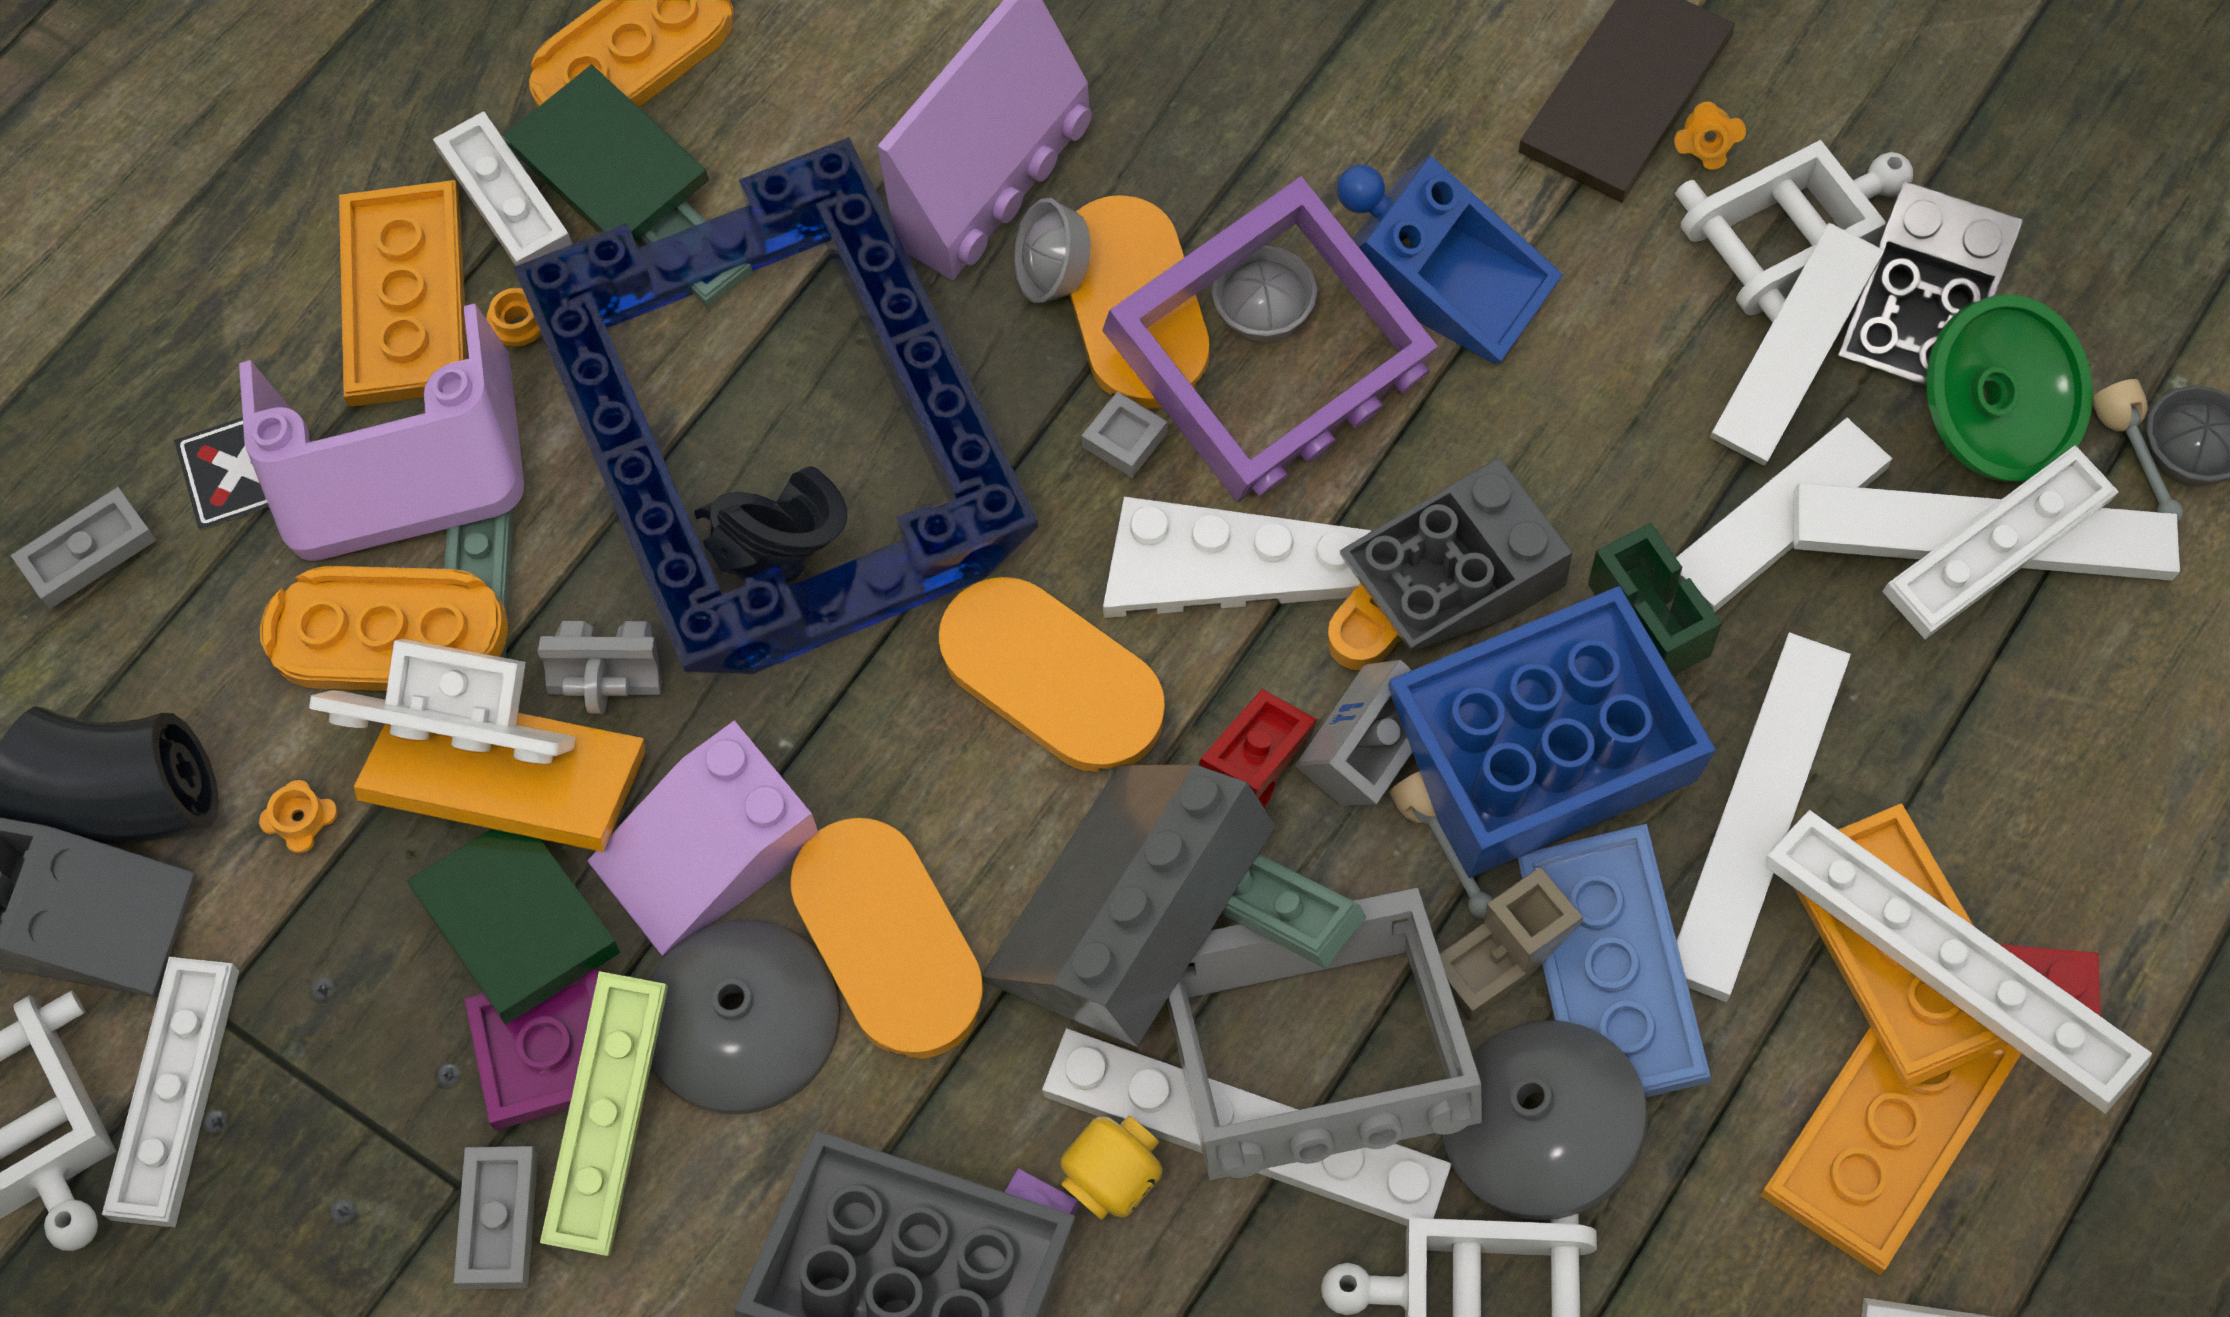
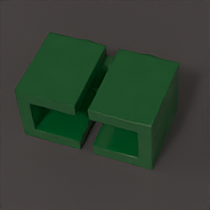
M1650 522L1596 550L1588 586L1595 596L1615 587H1621L1672 676L1711 656L1722 623L1690 578L1678 584L1683 567ZM1673 600L1671 610H1669L1665 604Z

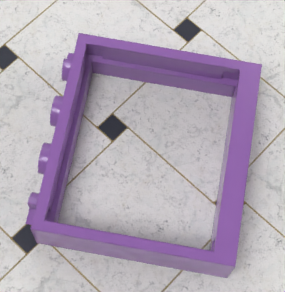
M1302 176L1110 309L1102 329L1103 333L1236 502H1239L1252 491H1255L1259 497L1268 490L1272 491L1288 477V473L1284 470L1285 467L1300 456L1307 463L1319 457L1335 443L1336 439L1332 435L1333 432L1347 422L1354 429L1367 422L1383 407L1379 399L1395 387L1400 394H1404L1412 389L1416 382L1430 373L1425 365L1438 347ZM1297 224L1399 353L1250 460L1147 328L1290 227Z

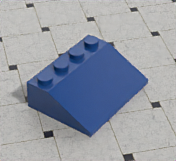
M1620 586L1390 679L1388 683L1437 820L1468 878H1472L1698 781L1716 750Z

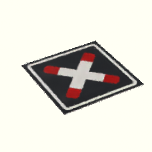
M243 417L174 440L199 530L269 507L245 447Z

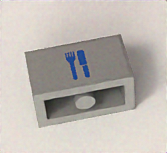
M1401 660L1364 665L1295 764L1297 769L1341 806L1377 804L1412 753L1388 687L1390 679L1412 671Z

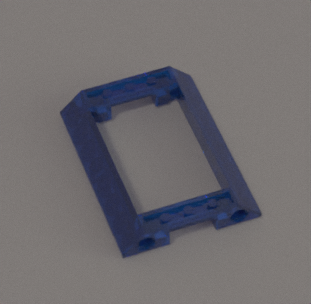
M850 137L739 179L745 207L637 248L626 223L514 267L685 672L755 674L985 579L1039 527L1038 520ZM825 243L949 502L936 508L931 503L897 517L902 540L791 586H788L780 566H776L744 579L745 586L722 595L607 328L693 295L691 287L695 283L703 281L707 285L719 274L745 263L750 264L752 270L755 271Z

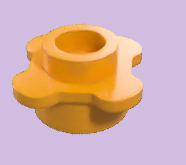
M1703 102L1698 104L1688 116L1684 129L1676 133L1674 144L1679 153H1691L1702 160L1705 168L1715 170L1725 165L1727 161L1726 154L1733 144L1745 138L1746 127L1740 118L1730 119L1728 114L1717 107L1716 104ZM1712 131L1716 134L1712 140L1704 138L1707 132Z
M294 780L271 796L267 809L260 815L259 824L266 834H277L286 840V845L291 852L304 853L313 847L314 837L322 827L332 824L336 820L338 809L331 799L318 798L307 782ZM297 812L304 813V817L300 821L293 820V816Z

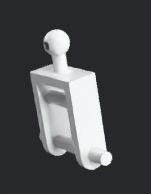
M1819 140L1709 197L1706 196L1695 180L1685 182L1675 192V196L1688 211L1681 222V229L1692 242L1708 238L1744 285L1736 298L1743 311L1747 315H1755L1764 311L1773 323L1827 226L1801 190L1808 187L1839 228L1878 247L1887 223L1868 199L1878 194L1886 197L1899 195L1903 181L1912 182L1913 167L1910 161L1903 155L1888 152L1879 155L1871 163L1867 174L1852 180L1824 143ZM1778 202L1812 246L1764 271L1730 226Z
M71 990L43 1007L31 995L16 1002L14 1010L18 1021L0 1031V1061L31 1044L56 1094V1097L0 1128V1160L68 1120L73 1128L71 1132L0 1172V1219L41 1196L49 1212L44 1223L46 1237L54 1247L65 1251H75L84 1248L93 1240L98 1228V1221L94 1210L89 1204L74 1199L66 1181L116 1152L56 1029L85 1013L81 1001Z
M1579 1214L1560 1219H1551V1223L1409 1218L1406 1229V1266L1403 1276H1370L1359 1265L1352 1263L1337 1264L1329 1269L1323 1277L1321 1285L1322 1297L1329 1308L1343 1315L1357 1314L1364 1310L1368 1304L1400 1305L1405 1309V1317H1426L1427 1251L1453 1252V1317H1481V1253L1551 1256L1552 1317H1580L1579 1255L1590 1254L1597 1250V1234L1595 1229L1579 1225ZM1350 1286L1353 1288V1291L1345 1292L1341 1287Z

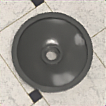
M742 919L725 921L705 927L691 934L672 948L661 960L649 981L668 985L651 1065L659 1078L672 1092L686 1102L701 1109L722 1114H748L775 1107L801 1092L812 1082L826 1064L835 1045L840 1023V1002L832 974L821 955L810 943L798 934L780 925L766 921ZM741 993L745 996L742 1005L737 1009L727 1010L722 1008V1002L727 995Z
M1557 1020L1528 1022L1506 1029L1482 1043L1472 1052L1481 1081L1482 1123L1467 1126L1453 1134L1443 1135V1141L1455 1172L1464 1185L1478 1199L1493 1209L1510 1216L1529 1220H1551L1583 1212L1597 1205L1619 1188L1635 1167L1645 1144L1648 1130V1105L1644 1088L1636 1070L1627 1056L1612 1041L1602 1034L1579 1024ZM1535 1093L1544 1095L1543 1102L1537 1108H1523L1524 1101L1528 1096Z

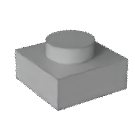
M1117 391L1081 435L1082 447L1133 478L1168 434V424L1166 420Z

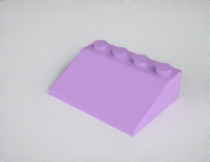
M1003 0L877 146L896 247L952 281L967 264L973 265L980 259L987 247L988 238L1002 222L1008 223L1015 217L1021 207L1023 196L1036 181L1042 182L1050 175L1056 164L1058 154L1070 140H1078L1084 134L1091 121L1092 112L1089 106L1088 82L1043 0Z

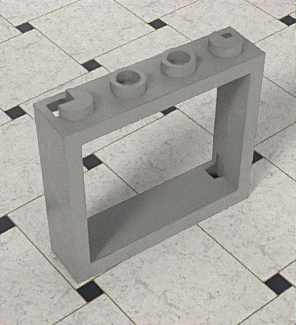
M1418 888L1355 900L1354 902L1360 905L1366 918L1326 969L1407 953L1446 1079L1220 1126L1188 998L1324 970V968L1241 924L1210 930L1190 962L1194 963V966L1186 968L1166 1000L1209 1180L1229 1176L1245 1178L1266 1168L1295 1162L1304 1164L1316 1163L1337 1153L1366 1147L1369 1149H1383L1392 1146L1399 1140L1432 1133L1442 1135L1453 1134L1467 1126L1482 1123L1481 1081ZM1406 918V922L1392 924V921Z

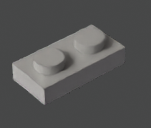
M116 487L19 549L11 557L37 595L50 610L157 540L119 487Z
M533 1146L465 1147L453 1282L460 1290L529 1288L538 1152Z

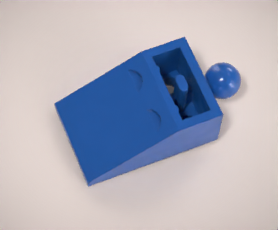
M1431 155L1400 176L1386 195L1384 194V180L1373 167L1360 164L1346 169L1341 174L1337 183L1338 199L1351 212H1369L1371 214L1353 238V241L1419 323L1494 364L1501 362L1563 274ZM1406 237L1410 239L1411 243L1408 248L1401 243Z

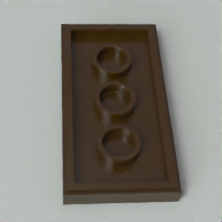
M1615 0L1521 138L1518 152L1623 203L1732 37L1735 23L1686 0Z

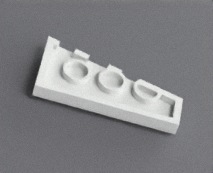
M1124 497L1103 604L1104 618L1126 616V611L1157 608V614L1183 612V606L1220 603L1221 608L1245 607L1246 601L1276 598L1280 603L1348 598L1358 587L1360 581L1340 555V550L1367 535L1371 530Z

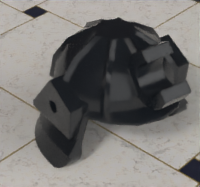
M812 466L793 473L777 501L758 494L737 491L720 495L715 501L694 511L696 520L706 518L711 521L710 537L704 539L703 543L705 549L710 551L720 571H728V574L737 575L743 580L751 582L755 587L760 584L770 585L777 583L782 585L796 580L805 569V565L812 558L813 554L838 537L847 523V507L840 491L827 476Z

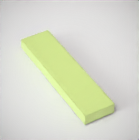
M599 971L540 1243L605 1256L611 1255L668 990L667 984Z

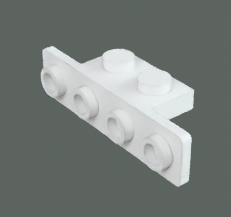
M407 639L394 641L386 700L337 690L314 694L310 697L309 709L330 713L329 722L335 725L366 728L370 720L390 724V734L402 738L426 740L429 739L430 732L452 736L451 745L464 750L486 752L490 751L491 744L514 748L513 758L532 763H552L553 756L574 750L576 739L572 735L516 725L526 662Z

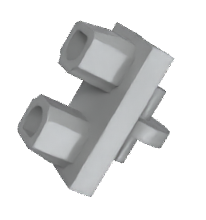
M562 621L555 636L540 637L537 651L544 665L547 694L584 696L585 706L589 714H603L606 710L608 696L661 694L663 679L655 637L652 634L651 624L647 621H625L623 625L618 627L616 637H595L594 627L585 621Z

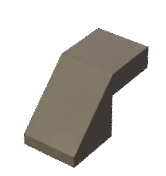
M1541 866L1487 903L1484 923L1440 953L1453 998L1470 1020L1522 985L1582 923L1583 917Z

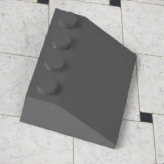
M1195 764L1118 766L982 973V979L987 984L1138 1047L1276 825L1245 781Z
M816 1130L734 1309L735 1317H1045L1073 1230L1075 1216Z

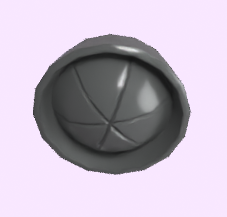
M2194 385L2176 388L2157 400L2148 414L2147 441L2149 451L2156 466L2165 476L2180 484L2194 487L2215 485L2230 479V395L2218 389Z

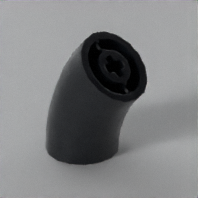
M34 706L16 720L0 742V818L49 826L103 844L140 843L174 838L208 828L217 818L219 799L217 783L210 760L199 738L188 724L174 713H159L146 718L123 722H93L65 716L44 707Z

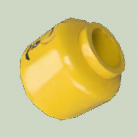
M1130 1115L1120 1125L1109 1117H1096L1062 1155L1060 1165L1067 1177L1062 1181L1061 1185L1101 1221L1108 1213L1114 1217H1127L1151 1191L1163 1174L1160 1161L1152 1153L1153 1149L1159 1144V1141Z

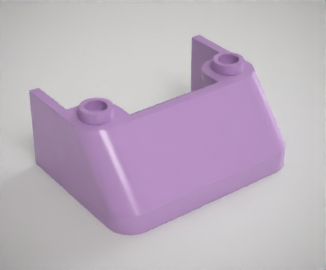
M476 304L463 306L469 359L444 365L430 376L424 389V414L310 442L309 429L305 421L297 412L291 409L251 360L239 363L245 447L280 536L298 557L308 561H318L500 516L510 511L519 502L524 491V476L510 356L508 350Z

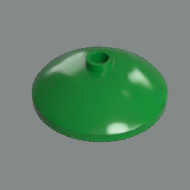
M2014 294L1995 295L1968 304L1950 318L1933 345L1926 380L1930 413L1942 441L1964 466L1994 481H2027L2073 446H2079L2087 430L2092 410L2093 388L2091 371L2079 339L2066 321L2047 305L2035 299ZM1983 387L1987 393V400H1985L1983 394Z

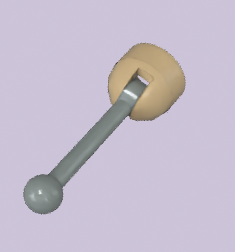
M2128 379L2102 389L2092 399V405L2098 418L2111 430L2118 432L2126 431L2159 503L2157 512L2177 514L2178 522L2183 516V507L2178 501L2171 499L2139 430V426L2148 411L2146 395L2139 380Z
M1420 771L1397 783L1389 791V794L1398 810L1408 820L1415 823L1429 824L1470 897L1468 902L1470 913L1477 918H1485L1487 903L1493 900V898L1489 894L1481 892L1473 877L1468 878L1437 820Z

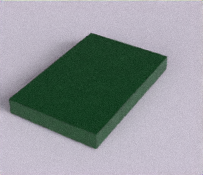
M592 64L503 135L508 147L620 253L625 251L709 181L706 169Z
M490 829L407 880L418 901L504 1025L509 1024L620 953L612 935L541 839Z

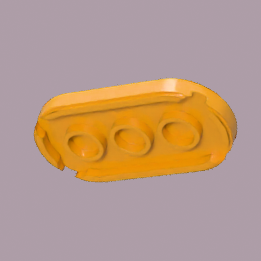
M601 0L544 42L535 53L531 63L532 73L529 85L536 107L538 108L591 64L638 107L642 106L721 46L730 33L733 24L734 13L731 0Z
M1122 195L1096 199L1076 211L1084 218L1089 229L1091 248L1085 277L1078 289L1069 295L1090 369L1099 387L1111 397H1113L1112 393L1115 394L1118 391L1146 409L1162 408L1103 333L1102 329L1110 309L1184 258L1181 245L1171 220L1154 204L1137 197ZM1196 294L1147 328L1194 389L1196 388V382L1202 377L1203 372L1204 374L1206 372L1210 356L1209 336Z
M353 566L313 568L296 576L295 578L298 582L292 584L286 591L281 587L267 604L260 625V640L263 649L273 666L287 680L306 688L387 691L395 640L407 639L500 657L508 635L507 614L495 592L474 574L456 569Z
M991 578L977 582L964 589L948 605L940 623L939 645L947 671L952 679L965 691L1058 759L1082 771L1100 772V768L1109 769L1116 767L1117 769L1120 765H1133L1144 758L1156 745L1163 730L1165 703L1163 690L1155 673L1140 658L1043 589L1028 581L1017 578Z
M845 819L822 828L818 831L819 833L803 845L795 859L791 873V892L799 916L832 974L858 1026L875 1046L889 1053L892 1051L896 1054L906 1055L907 1058L926 1059L950 1051L970 1034L977 1021L976 1017L983 1001V979L974 954L915 849L898 830L884 822L873 819Z

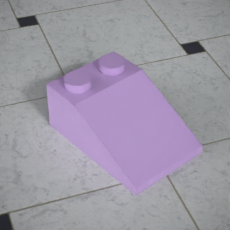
M734 720L683 757L611 834L604 852L596 851L587 861L664 958L682 940L712 925L792 865L803 845L819 832L810 810Z

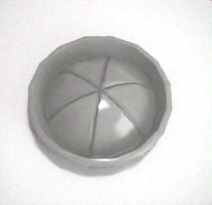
M1041 198L1028 209L1020 223L1015 241L1014 266L1016 280L1023 295L1033 303L1047 302L1066 297L1076 291L1085 277L1090 260L1091 243L1089 229L1084 218L1076 211L1053 198Z
M1263 246L1215 280L1211 293L1217 312L1235 334L1248 341L1270 343L1283 340L1301 326L1315 306L1318 288L1313 271L1301 257L1283 248Z

